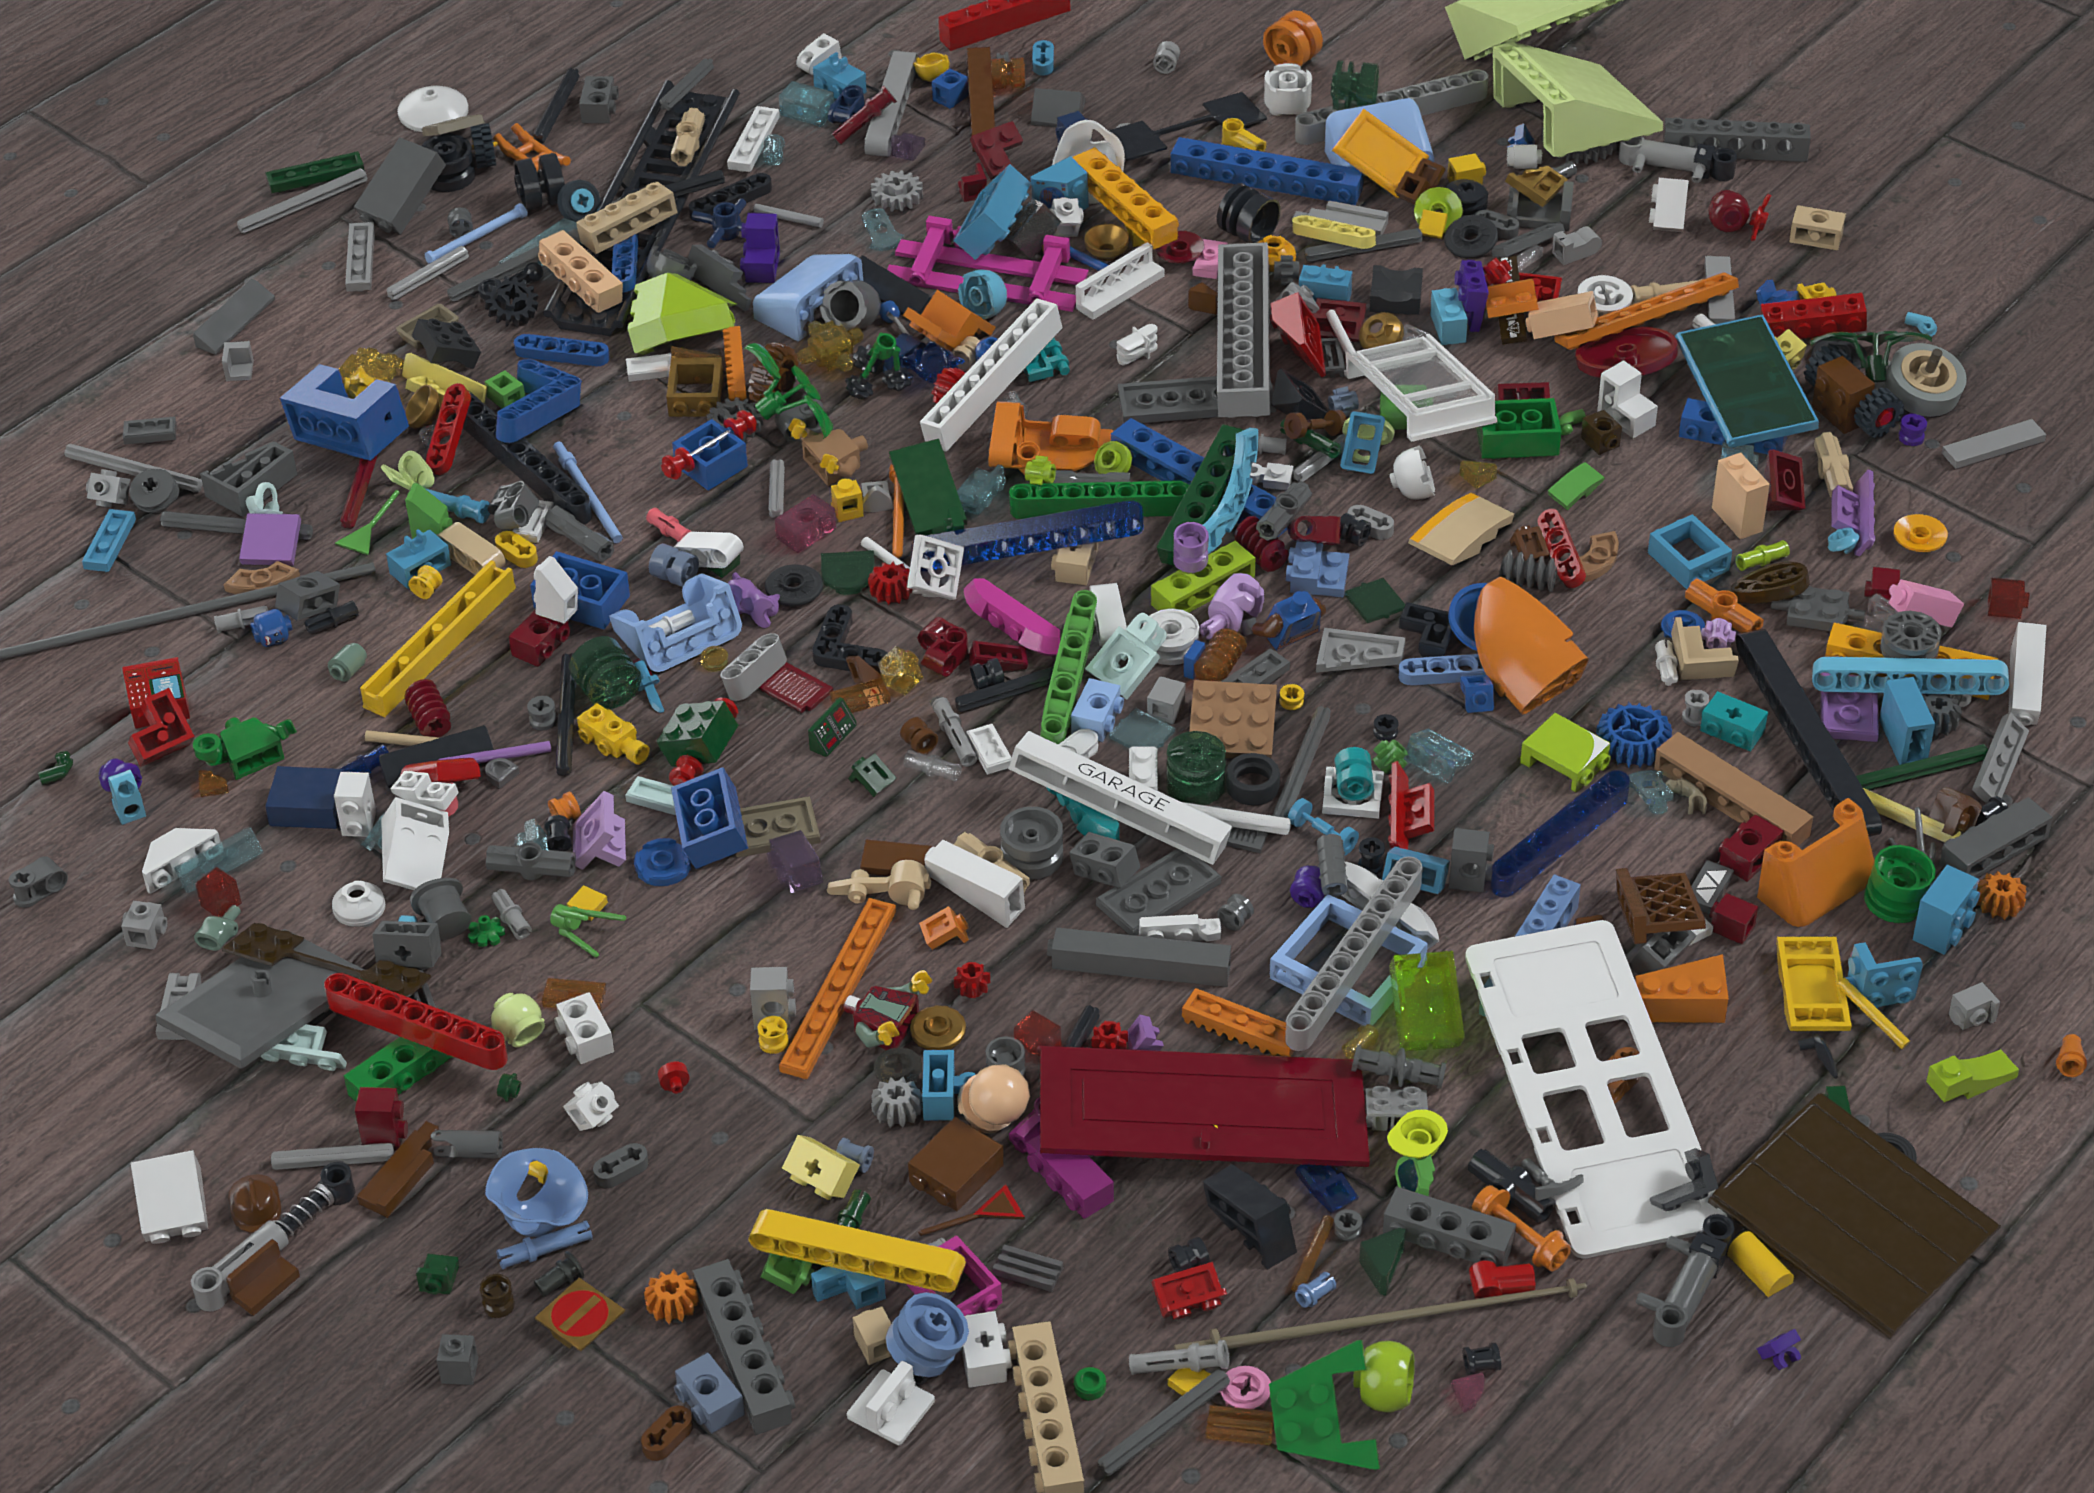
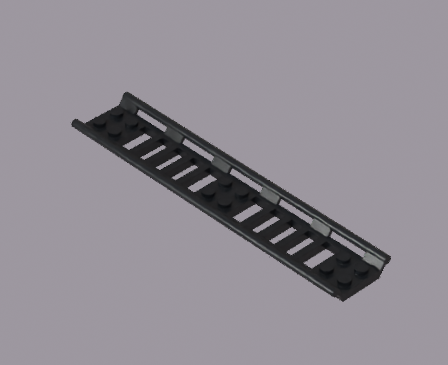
M666 80L596 212L612 203L620 186L625 189L620 198L621 200L628 194L641 190L638 189L640 185L659 182L666 186L699 176L740 95L739 90L732 89L727 97L689 91L671 110H666L659 126L655 130L652 125L661 110L659 101L674 87L672 81ZM689 108H698L701 113H704L705 121L701 130L704 132L699 137V149L695 151L692 162H689L687 166H678L674 161L654 159V157L671 159L673 146L661 144L675 143L677 132L668 130L670 126L676 127L681 123L684 113ZM644 143L647 148L636 170L633 171L630 167ZM647 171L681 175V177L647 173ZM690 194L674 198L678 213L647 228L654 230L651 235L638 233V246L645 248L644 250L638 249L636 284L647 280L649 274L646 262L652 246H659L657 251L661 252ZM580 242L579 244L587 251L588 248ZM613 246L597 254L592 252L591 255L612 273V261L601 259L602 257L613 258ZM560 279L543 311V315L551 318L563 330L611 336L616 327L622 328L631 312L632 301L637 299V295L634 292L635 287L628 292H622L621 303L598 313L573 291L564 304L561 298L568 285Z

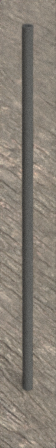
M372 562L325 573L324 575L337 582L376 573ZM278 585L0 649V660L277 596Z

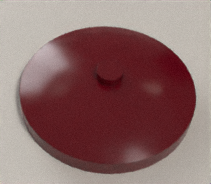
M1628 327L1623 329L1621 333L1605 335L1599 341H1589L1580 344L1581 346L1575 351L1577 367L1588 375L1601 378V373L1622 361L1636 368L1642 375H1646L1671 364L1678 356V344L1676 337L1668 331L1652 327Z

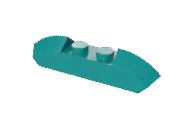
M1046 787L1050 793L1057 796L1061 806H1066L1073 822L1078 824L1076 826L1077 830L1085 836L1088 832L1120 841V826L1116 819Z

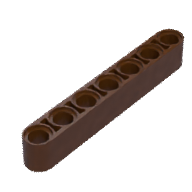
M990 47L967 48L972 136L995 127Z

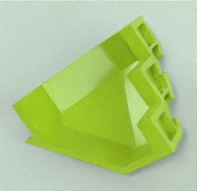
M665 273L635 285L634 292L637 295V299L632 301L630 314L634 319L633 322L628 324V333L634 353L646 355L654 352L653 347L667 342L716 331L723 332V329L734 326L735 317L732 311L729 310V307L736 305V303L679 274Z

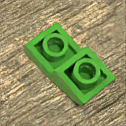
M1584 462L1556 482L1548 490V495L1566 510H1569L1583 495L1588 497L1605 478Z

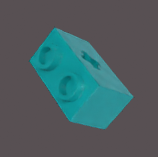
M1717 691L1702 712L1700 731L1751 752L1765 732L1768 711Z

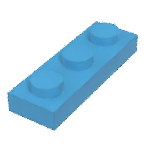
M109 509L82 560L84 569L110 571L136 521L134 512Z

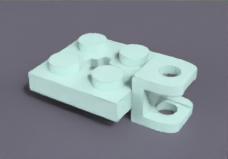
M1140 613L1125 630L1120 626L1116 629L1085 669L1100 681L1120 685L1121 696L1127 700L1161 658L1156 651L1165 641L1167 632L1159 627V624L1145 613ZM1147 622L1140 630V626L1143 623ZM1128 658L1127 665L1120 668L1119 661L1121 659L1125 661Z

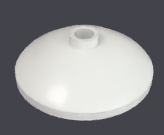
M428 86L409 93L398 106V116L401 123L407 128L422 132L421 128L424 126L467 116L468 102L464 95L445 86Z

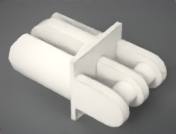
M1148 324L1140 329L1132 327V334L1118 340V363L1126 365L1142 356L1150 359V353L1157 350V335L1155 334L1157 326Z

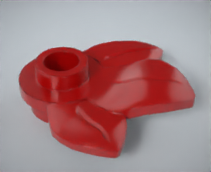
M1766 194L1762 205L1758 207L1757 211L1753 210L1749 220V225H1752L1751 241H1755L1758 230L1763 231L1769 213L1765 212L1764 209L1771 198L1770 194Z

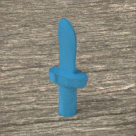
M643 660L636 662L634 666L640 678V681L635 684L637 690H645L652 708L659 713H663V705L654 687L660 682L658 676H650Z

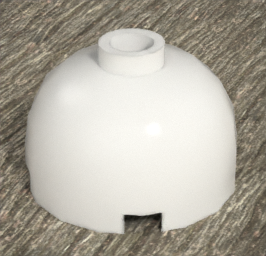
M1420 445L1403 451L1393 464L1394 473L1390 474L1393 488L1399 487L1404 496L1414 500L1435 496L1431 470L1426 465V462L1422 461L1426 456Z

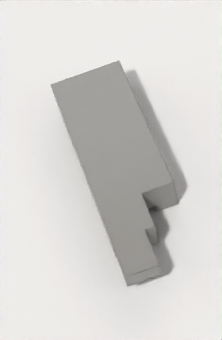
M1328 201L1326 210L1311 208L1309 213L1296 211L1294 217L1301 215L1318 217L1369 228L1375 231V235H1381L1388 224L1389 212Z

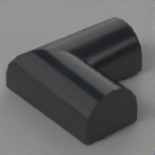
M1406 602L1399 619V629L1422 634L1418 650L1423 658L1444 656L1453 635L1449 624L1448 611Z

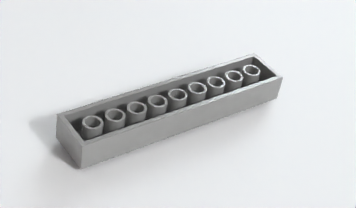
M1268 242L1218 245V417L1234 418L1239 416L1259 417L1270 415Z

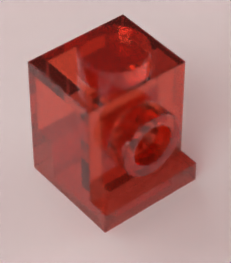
M1034 1010L1014 1027V1038L1019 1040L1024 1048L1033 1055L1040 1057V1053L1037 1052L1038 1046H1062L1061 1026Z

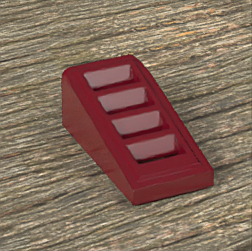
M982 641L972 642L969 652V666L977 663L983 665L988 660L997 658L1003 671L1022 670L1028 667L1026 647Z

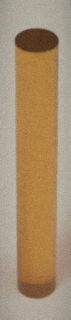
M1324 1215L1292 1284L1291 1289L1293 1292L1298 1290L1299 1285L1307 1284L1334 1223V1219L1329 1215Z

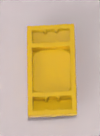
M1777 937L1778 972L1783 988L1784 1013L1790 1031H1851L1847 997L1837 987V984L1843 979L1837 937Z

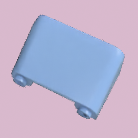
M1405 98L1339 110L1330 114L1326 120L1325 153L1331 164L1355 168L1334 153L1332 149L1363 108L1429 155L1428 160L1434 162L1433 151L1419 107L1413 99Z
M852 254L812 255L806 258L802 263L754 298V319L799 342L807 336L806 331L803 330L807 321L812 322L814 320L813 310L823 303L825 295L823 292L830 284L838 281H863L861 259Z
M701 573L690 578L683 585L684 604L647 621H639L637 615L631 610H620L609 615L612 627L616 634L640 660L645 662L650 670L655 672L665 671L738 636L742 628V622L728 583ZM686 610H691L695 617L694 623L675 631V634L665 636L664 630L660 627H649V625L662 620L664 616L670 618Z

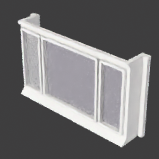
M1426 334V338L1420 337L1360 350L1354 354L1346 350V370H1344V375L1348 379L1365 375L1407 416V438L1411 442L1497 423V417L1495 416V394L1430 334Z

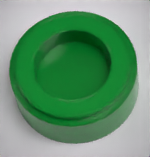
M1093 1367L1079 1370L1074 1377V1391L1077 1396L1084 1400H1096L1103 1396L1106 1391V1377L1104 1373Z

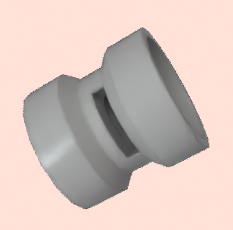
M1171 41L1159 44L1153 60L1154 68L1158 72L1165 74L1174 71L1180 55L1179 47Z

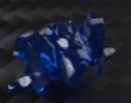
M935 341L928 342L923 350L916 349L914 354L902 357L903 361L912 363L910 365L912 371L931 384L937 381V375L941 374L944 368H958L956 365L965 362L964 359L954 356L950 350L941 349Z

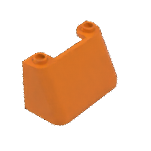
M1849 798L1834 808L1833 817L1840 827L1802 850L1792 842L1779 841L1764 850L1757 898L1792 926L1804 927L1811 924L1864 890L1868 884L1874 857L1863 811Z

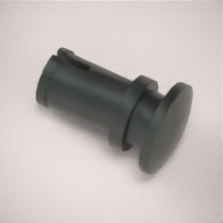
M569 1251L564 1253L566 1260L563 1262L561 1260L557 1261L554 1268L534 1280L535 1286L543 1297H547L548 1294L564 1283L573 1282V1277L576 1275L581 1279L585 1277L581 1264Z

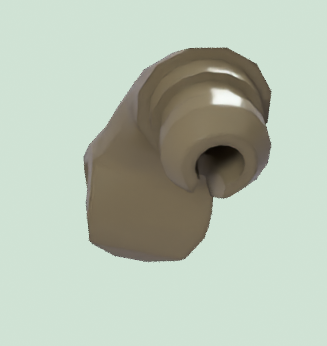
M1682 777L1677 780L1669 779L1666 781L1667 793H1677L1689 798L1688 814H1693L1694 810H1700L1702 814L1706 813L1707 800L1697 786Z

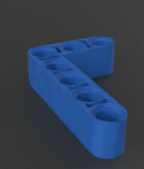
M520 360L517 366V380L524 385V392L528 393V395L497 412L496 438L507 443L518 441L577 408L580 405L582 380L535 360Z

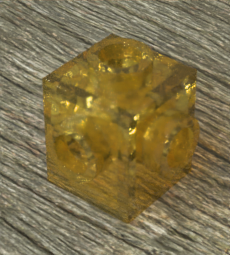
M897 646L885 655L878 663L882 674L881 679L885 685L906 696L923 679L917 656L910 650L905 651Z

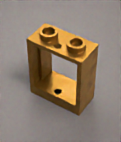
M671 358L666 396L669 417L707 416V414H710V408H716L717 402L721 403L724 378L722 358ZM677 384H712L711 393H676Z

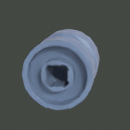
M664 543L655 548L649 561V573L652 576L666 581L669 580L670 583L683 587L687 580L695 577L699 568V559L696 555L682 550L679 551L677 548Z

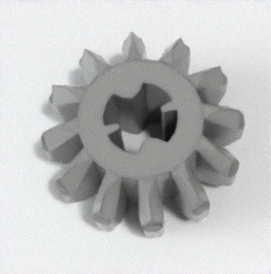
M890 1077L889 1083L880 1081L878 1089L873 1090L872 1112L877 1116L879 1123L887 1122L890 1128L894 1124H900L903 1128L906 1121L914 1123L916 1116L921 1115L922 1093L920 1089H917L914 1081L906 1083L904 1077L899 1081H894Z

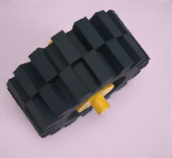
M490 124L470 126L473 143L471 146L472 150H474L477 169L496 166L494 147L498 146L497 141L493 142Z

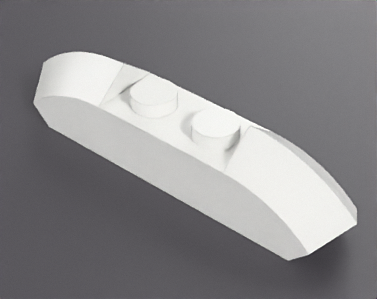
M1345 862L1347 865L1348 890L1342 896L1363 911L1383 880L1378 879L1375 874L1358 865ZM1411 903L1395 926L1427 942L1428 950L1439 942L1437 929L1431 918L1420 907Z

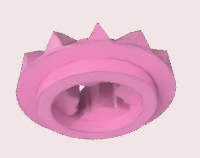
M1239 1366L1226 1373L1230 1379V1384L1220 1392V1396L1224 1398L1226 1406H1234L1237 1412L1241 1409H1249L1252 1413L1256 1407L1263 1408L1265 1402L1270 1399L1269 1383L1271 1381L1260 1369L1251 1366ZM1250 1382L1251 1391L1241 1396V1390Z

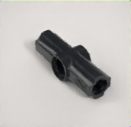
M1479 1149L1468 1163L1467 1170L1485 1184L1494 1186L1498 1190L1504 1189L1509 1192L1510 1201L1508 1206L1511 1204L1515 1205L1536 1222H1545L1555 1209L1556 1201L1551 1197L1539 1201L1535 1199L1536 1186L1532 1184L1531 1177L1522 1167L1516 1165L1509 1167L1486 1149Z

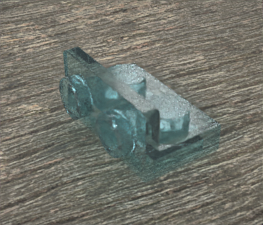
M998 464L992 472L976 468L957 490L963 510L980 515L985 507L991 504L994 496L999 491H1002L1005 486L1004 466Z
M1428 728L1411 734L1406 748L1408 755L1404 759L1445 783H1449L1453 779L1456 768L1470 764L1474 753Z

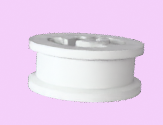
M1606 275L1587 278L1579 285L1577 294L1593 291L1598 317L1630 306L1633 298L1632 289L1626 282Z

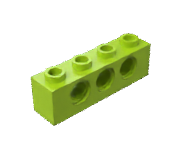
M1233 541L1209 554L1208 563L1203 570L1196 573L1178 570L1151 585V605L1157 611L1178 609L1189 613L1210 602L1219 587L1233 574L1243 573L1254 578L1255 557L1238 542Z

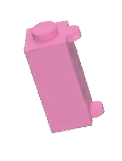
M1900 579L1898 585H1892L1889 589V593L1892 595L1889 604L1898 612H1922L1931 616L1939 625L1953 627L1964 606V603L1950 591Z

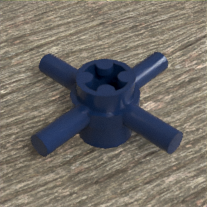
M739 199L736 204L725 202L716 205L713 209L714 215L698 211L693 212L692 220L711 224L715 231L707 241L709 248H715L720 240H732L739 236L742 223H744L741 222L739 214L747 204L744 199Z

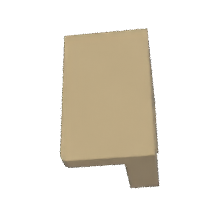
M1675 617L1671 636L1675 656L1678 660L1679 679L1734 677L1739 660L1738 656H1733L1731 647L1704 649L1700 626L1683 627L1682 618Z

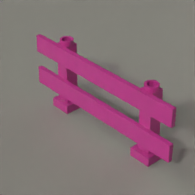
M928 216L926 220L927 236L923 243L901 239L897 246L896 256L916 259L912 268L890 264L887 268L888 271L913 286L958 293L959 284L963 283V276L933 272L932 269L935 262L1034 278L1031 287L1004 283L1007 289L1006 301L1031 305L1037 298L1057 304L1058 310L1073 312L1075 308L1076 295L1049 291L1053 281L1077 285L1084 281L1089 274L1087 269L1060 265L1061 262L1068 263L1070 259V239L1052 235H1045L1043 240L1044 256L1041 262L989 253L986 256L982 254L975 260L963 249L943 246L944 243L951 244L953 240L952 219Z

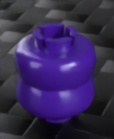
M113 758L100 768L99 780L103 790L111 792L108 777L131 770L139 789L142 784L140 769L133 763H125L120 759Z
M1303 866L1295 874L1294 881L1290 887V894L1293 900L1302 907H1317L1325 898L1321 879L1319 878L1320 867Z

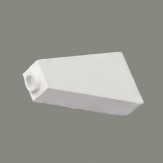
M2018 622L2010 649L2009 713L2011 712L2024 726L2037 725L2042 701L2046 625Z
M942 840L936 847L930 848L926 853L924 859L925 868L931 878L1004 927L1008 928L1025 909L1023 879L1020 876L945 840Z

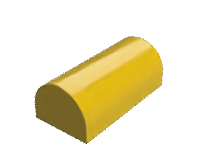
M1747 1231L1740 1234L1730 1244L1727 1255L1767 1297L1793 1283L1794 1275L1752 1232Z

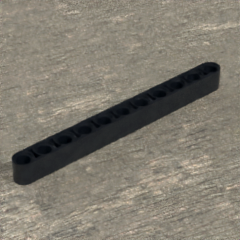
M1759 629L1737 634L1736 647L1741 659L1833 812L1839 803L1849 798L1862 809L1868 836L1880 835L1882 832V822L1879 813L1767 630Z

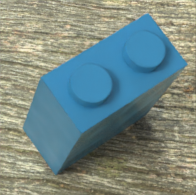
M1914 677L1887 680L1879 721L1899 765L1928 758L1935 722Z

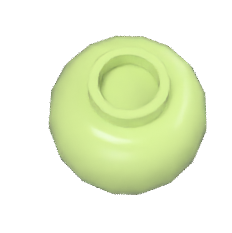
M508 993L500 997L494 1004V1010L491 1015L492 1028L501 1032L505 1041H508V1044H512L514 1047H522L532 1042L545 1028V1020L541 1018L539 1005L526 994Z

